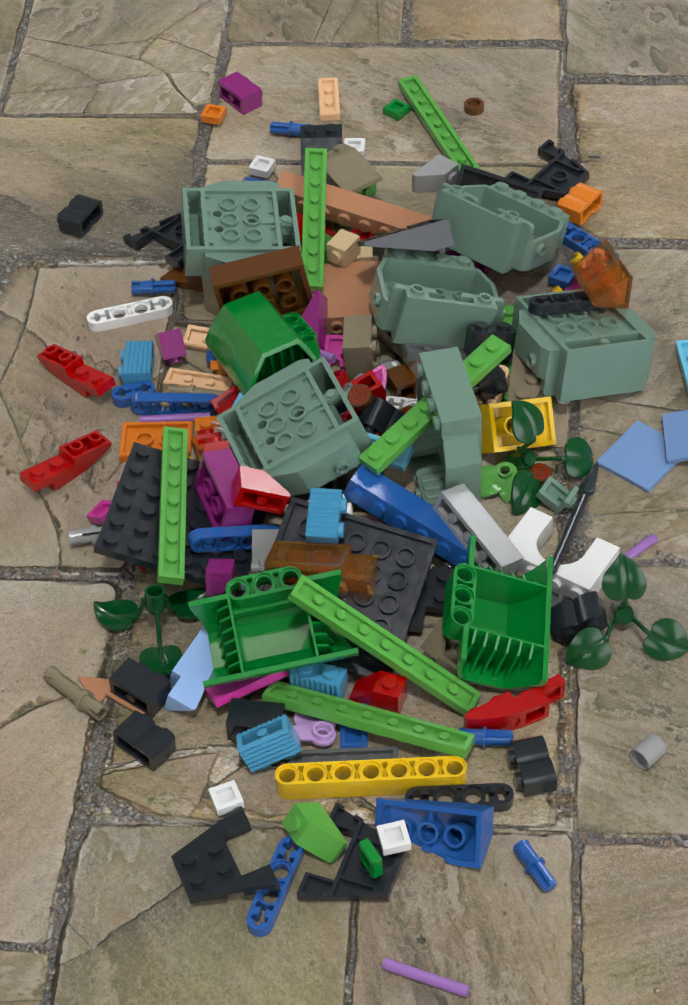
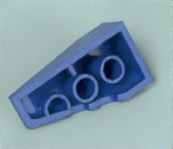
M376 798L375 826L404 820L410 841L422 847V850L428 853L432 852L444 858V861L452 865L482 868L493 835L494 806L460 802Z

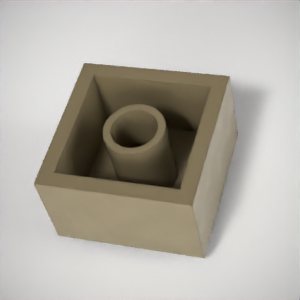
M372 315L344 316L342 349L346 373L350 382L357 374H365L380 366L379 357H376L381 352L380 341L375 340V338H378V326L373 324Z

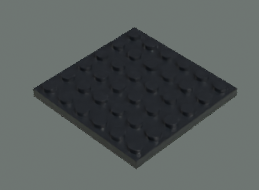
M136 442L133 443L93 553L157 571L161 479L160 449ZM187 458L184 579L206 585L205 572L209 559H235L236 577L248 575L252 562V549L203 553L191 550L188 541L189 533L198 528H210L212 525L194 486L200 461ZM254 510L252 525H262L267 511ZM237 590L236 595L242 596L243 590Z
M291 497L264 571L293 566L299 569L304 576H311L340 569L342 579L338 598L405 642L439 544L438 540L346 513L341 514V522L345 523L344 537L338 540V546L307 544L305 532L309 502ZM294 578L288 579L285 585H295L298 580ZM264 584L259 590L268 591L271 585ZM346 637L345 640L351 647H358L359 655L324 663L348 669V674L361 678L378 671L393 674L395 671Z

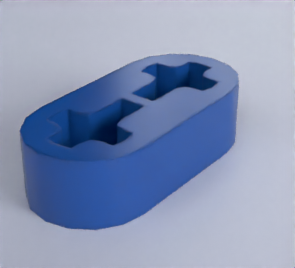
M146 380L116 386L111 392L113 404L118 408L130 407L134 394L144 391L156 393L155 385L151 381Z

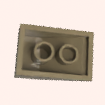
M343 143L336 145L333 150L327 152L326 184L357 193L383 180L382 176L356 148Z

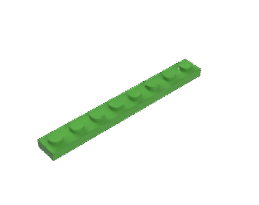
M413 75L398 79V87L444 156L458 163L459 171L462 164L480 169L418 76Z
M305 148L302 257L311 292H315L316 289L323 292L327 169V149Z
M493 334L463 361L472 388L511 353V346ZM424 396L358 457L360 464L378 476L433 425L432 416H434L433 413L429 414L426 401L428 396Z
M164 426L162 431L157 583L183 585L185 575L188 429Z
M303 574L298 579L287 599L463 716L475 707L481 695L479 691Z
M281 681L269 684L262 694V701L285 703L286 710L348 726L349 728L359 729L378 736L388 737L403 743L424 747L428 750H435L451 756H459L463 759H466L475 743V734Z

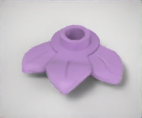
M295 712V725L293 727L299 735L300 741H311L318 746H329L334 743L336 738L334 728L337 723L327 722Z

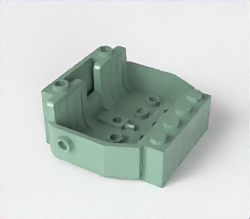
M221 181L201 188L182 187L181 222L185 276H204L205 280L211 281L209 269L211 266L297 245L300 246L301 250L293 188H279V184L272 181Z
M497 182L491 186L440 184L432 214V219H449L455 246L448 248L502 274L513 269L529 271L553 260L557 249L562 247L570 217L562 209L544 204L543 200L533 199L523 191L509 188L508 184L503 182Z
M385 248L382 261L376 269L369 293L375 324L381 330H389L393 343L397 344L415 343L464 346L467 325L475 324L477 321H483L489 325L497 324V322H503L505 316V303L503 298L498 297L495 285L480 269L474 267L471 258L462 255L452 256L445 253L435 254L420 250Z
M599 287L515 297L512 327L517 332L515 352L534 374L541 378V392L545 396L554 395L559 402L568 403L573 400L622 393L631 394L636 391H643L648 380L656 332L631 308L613 300L612 307L603 310L537 316L528 312L530 297L601 290Z
M458 346L419 353V363L415 364L416 404L424 396H428L426 400L429 414L433 413L434 416H432L433 425L410 445L414 449V453L409 461V467L416 486L414 494L434 506L441 491L464 483L475 498L481 502L482 415Z
M324 356L312 363L309 359L298 360L253 385L235 406L216 416L240 466L264 470L287 490L290 496L310 493L311 488H319L355 467H360L362 464H360L358 457L373 444ZM349 410L352 419L344 423L340 414Z

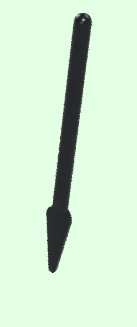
M598 464L592 467L578 487L579 496L553 554V574H556L589 496L595 493L599 470Z

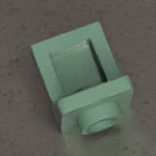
M549 476L535 497L559 514L564 508L569 510L576 502L577 498L574 495L579 488L575 485L569 491L553 477Z

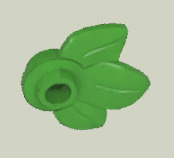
M501 462L496 466L486 465L481 467V498L491 497L499 493L501 499L506 504H509L511 502L513 478L517 473L515 465L510 462ZM509 471L508 474H502L501 472Z

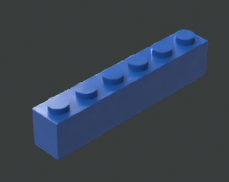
M363 465L359 467L343 493L345 498L392 527L438 540L439 544L435 554L457 566L460 563H465L467 550L436 513L433 505L381 473L377 476Z

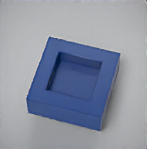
M557 263L548 276V283L564 289L570 287L578 270Z

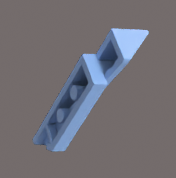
M204 626L172 670L169 681L173 689L168 694L164 707L168 711L195 710L205 690L203 681L209 679L213 671L208 633Z

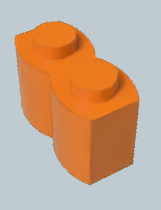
M578 183L570 189L567 195L559 199L557 207L570 215V222L583 225L591 214H594L602 205L603 191L584 183Z

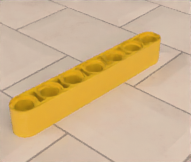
M459 756L287 763L280 765L275 770L276 791L279 797L285 800L405 795L408 789L416 786L467 784V764Z

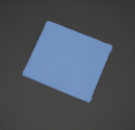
M688 410L662 414L667 464L687 461Z
M637 420L596 461V464L649 493L678 462L667 464L664 434Z

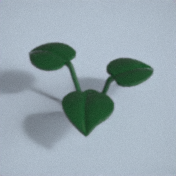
M522 400L511 401L512 432L517 441L524 443L522 446H517V450H511L507 455V462L514 464L518 471L513 478L511 488L512 515L527 512L530 507L535 509L541 502L535 495L542 485L538 479L533 478V472L528 470V468L535 464V461H565V472L573 478L587 475L592 469L594 461L588 442L581 437H572L566 442L564 447L565 456L535 457V454L526 448L536 442L537 435L543 433L544 418L538 407Z
M620 553L604 573L601 583L604 594L613 600L610 606L612 617L609 618L610 622L606 634L602 636L601 631L597 627L582 629L571 640L566 651L565 660L568 665L585 670H597L604 667L612 656V648L606 641L610 638L615 622L624 625L632 621L648 636L642 644L646 654L656 660L669 661L683 656L688 652V639L683 626L672 618H662L655 621L650 631L634 616V611L628 599H640L646 591L647 581L639 565L627 555Z
M152 584L145 588V597L141 598L140 607L135 602L124 599L106 602L94 601V612L97 620L103 627L112 631L129 629L133 621L140 619L144 607L149 614L155 616L158 647L144 649L139 655V662L144 663L153 672L166 676L171 675L172 670L183 655L181 650L175 645L162 646L160 615L167 607L170 613L176 612L177 616L181 619H197L189 609L188 602L204 599L207 596L206 588H197L177 592L168 597L162 585Z

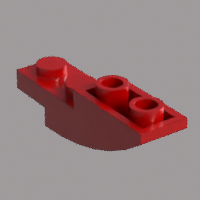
M56 344L46 347L44 351L37 355L38 360L54 376L86 398L91 394L100 397L116 385L114 377L84 364L82 356Z
M214 428L196 431L197 435L191 437L199 461L201 460L202 452L229 449L228 440L222 441L221 432L214 433Z
M95 430L60 446L59 455L21 471L20 481L34 492L47 486L52 490H56L90 468L111 447L112 442Z
M557 674L552 678H548L544 686L524 690L517 697H514L510 691L496 695L489 702L478 708L470 709L464 715V728L483 729L484 726H487V729L516 730L536 723L549 716L550 704L564 697L565 680L560 674Z

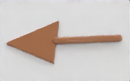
M78 676L83 688L90 690L98 701L102 702L106 697H109L133 712L138 711L145 714L144 711L111 693L108 679Z

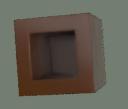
M406 364L386 370V388L391 396L416 398V377Z

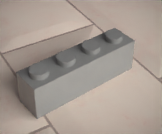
M463 483L441 491L433 509L466 550L471 534L476 536L474 559L476 563H480L482 568L485 569L491 566L495 572L502 569L506 575H509L510 572L515 574L524 559L523 555Z

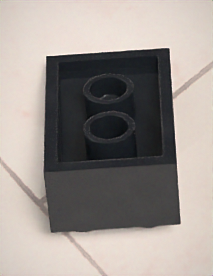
M310 124L300 126L301 176H304L305 148H324L329 152L336 145L343 144L342 124Z

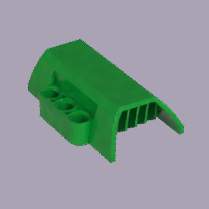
M259 291L224 304L215 317L205 338L206 346L243 396L256 383L298 360L309 359L312 363L321 358L317 335L298 313H287L282 316L267 297Z
M471 534L468 540L465 563H460L454 568L445 586L442 631L447 638L459 640L457 675L462 681L499 690H517L544 686L548 681L553 557L548 556L540 565L519 577H515L514 572L506 575L502 569L495 572L491 566L485 569L478 562L474 566L476 536Z
M293 566L233 578L226 585V594L188 602L189 609L202 623L209 638L213 671L209 679L203 681L204 688L359 655L358 647H351L343 635L287 599L295 585L288 586L285 585V582L293 578L298 580L302 576L300 570ZM340 569L306 576L338 598L342 579ZM264 584L271 585L268 591L259 590ZM237 590L245 591L240 597L233 596V593Z

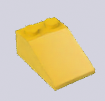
M551 397L522 400L538 407L544 418L543 433L537 435L536 442L527 448L556 445ZM511 401L478 405L482 415L481 454L517 450V446L524 444L517 441L512 432Z

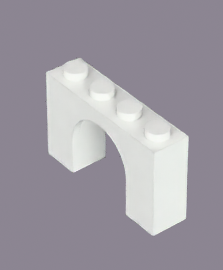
M530 507L508 536L524 557L517 569V572L521 574L533 570L545 561L539 554V550L550 537L553 529V517ZM597 537L581 559L571 564H560L557 573L552 575V588L567 594L572 599L587 592L597 591L598 593L602 587L603 575L616 560L620 547Z

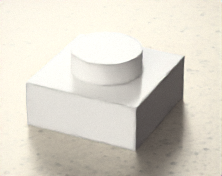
M345 138L344 144L356 148L364 157L365 138Z
M256 155L248 167L249 174L268 178L276 167V159Z
M235 780L208 789L218 817L230 813L240 806L244 808V801Z
M404 820L376 826L383 856L411 850V841Z

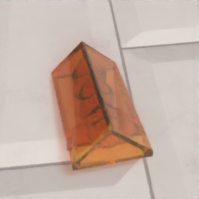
M606 238L574 264L571 269L583 291L588 295L595 307L628 309L633 276Z
M274 541L264 562V567L266 571L293 566L299 569L304 576L340 569L342 579L339 590L374 595L378 555L352 554L351 544ZM293 578L288 579L286 582L297 583L298 580Z

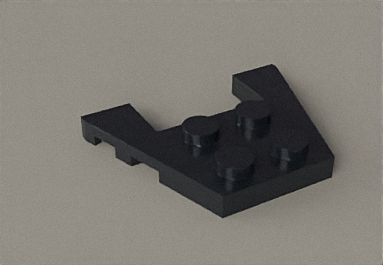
M548 139L538 148V155L550 160V162L536 175L529 179L511 171L505 177L542 189L543 197L559 200L567 195L570 189L578 183H585L589 179V171L576 160H570L565 155L563 149H557L554 146V142Z
M181 212L160 220L158 226L141 228L140 233L131 236L130 233L123 236L124 243L135 249H139L152 239L176 248L165 256L166 263L179 270L184 266Z
M437 566L431 568L409 631L422 633L425 612L443 614L445 586L454 569Z
M335 802L329 817L341 833L352 836V839L335 879L332 880L305 872L297 891V899L311 901H388L407 851L383 856L377 830L364 823L363 818L356 814L353 816L345 810L343 805ZM366 838L370 840L382 858L383 875L375 879L371 877L359 859V842Z
M242 806L236 808L171 856L191 904L226 899L228 894L243 892L247 896L254 895L255 890L269 889V892L280 890L279 882L270 864L241 875L226 844L227 840L252 830Z

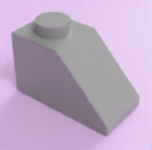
M438 154L412 174V192H438L440 184L448 183L455 185L459 174V164Z

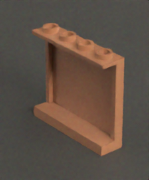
M382 260L352 262L347 268L334 263L324 264L322 293L328 298L327 335L343 334L344 316L372 315L373 324H375L369 293L376 269Z

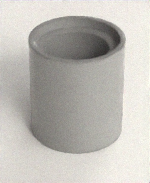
M651 733L630 751V757L636 766L647 770L667 752V748L661 738Z

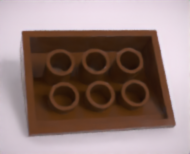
M299 245L209 267L212 287L220 310L224 304L259 291L267 297L282 316L287 313L302 315L312 298Z

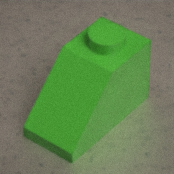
M320 802L295 803L282 821V825L295 844L330 864L335 863L348 844Z

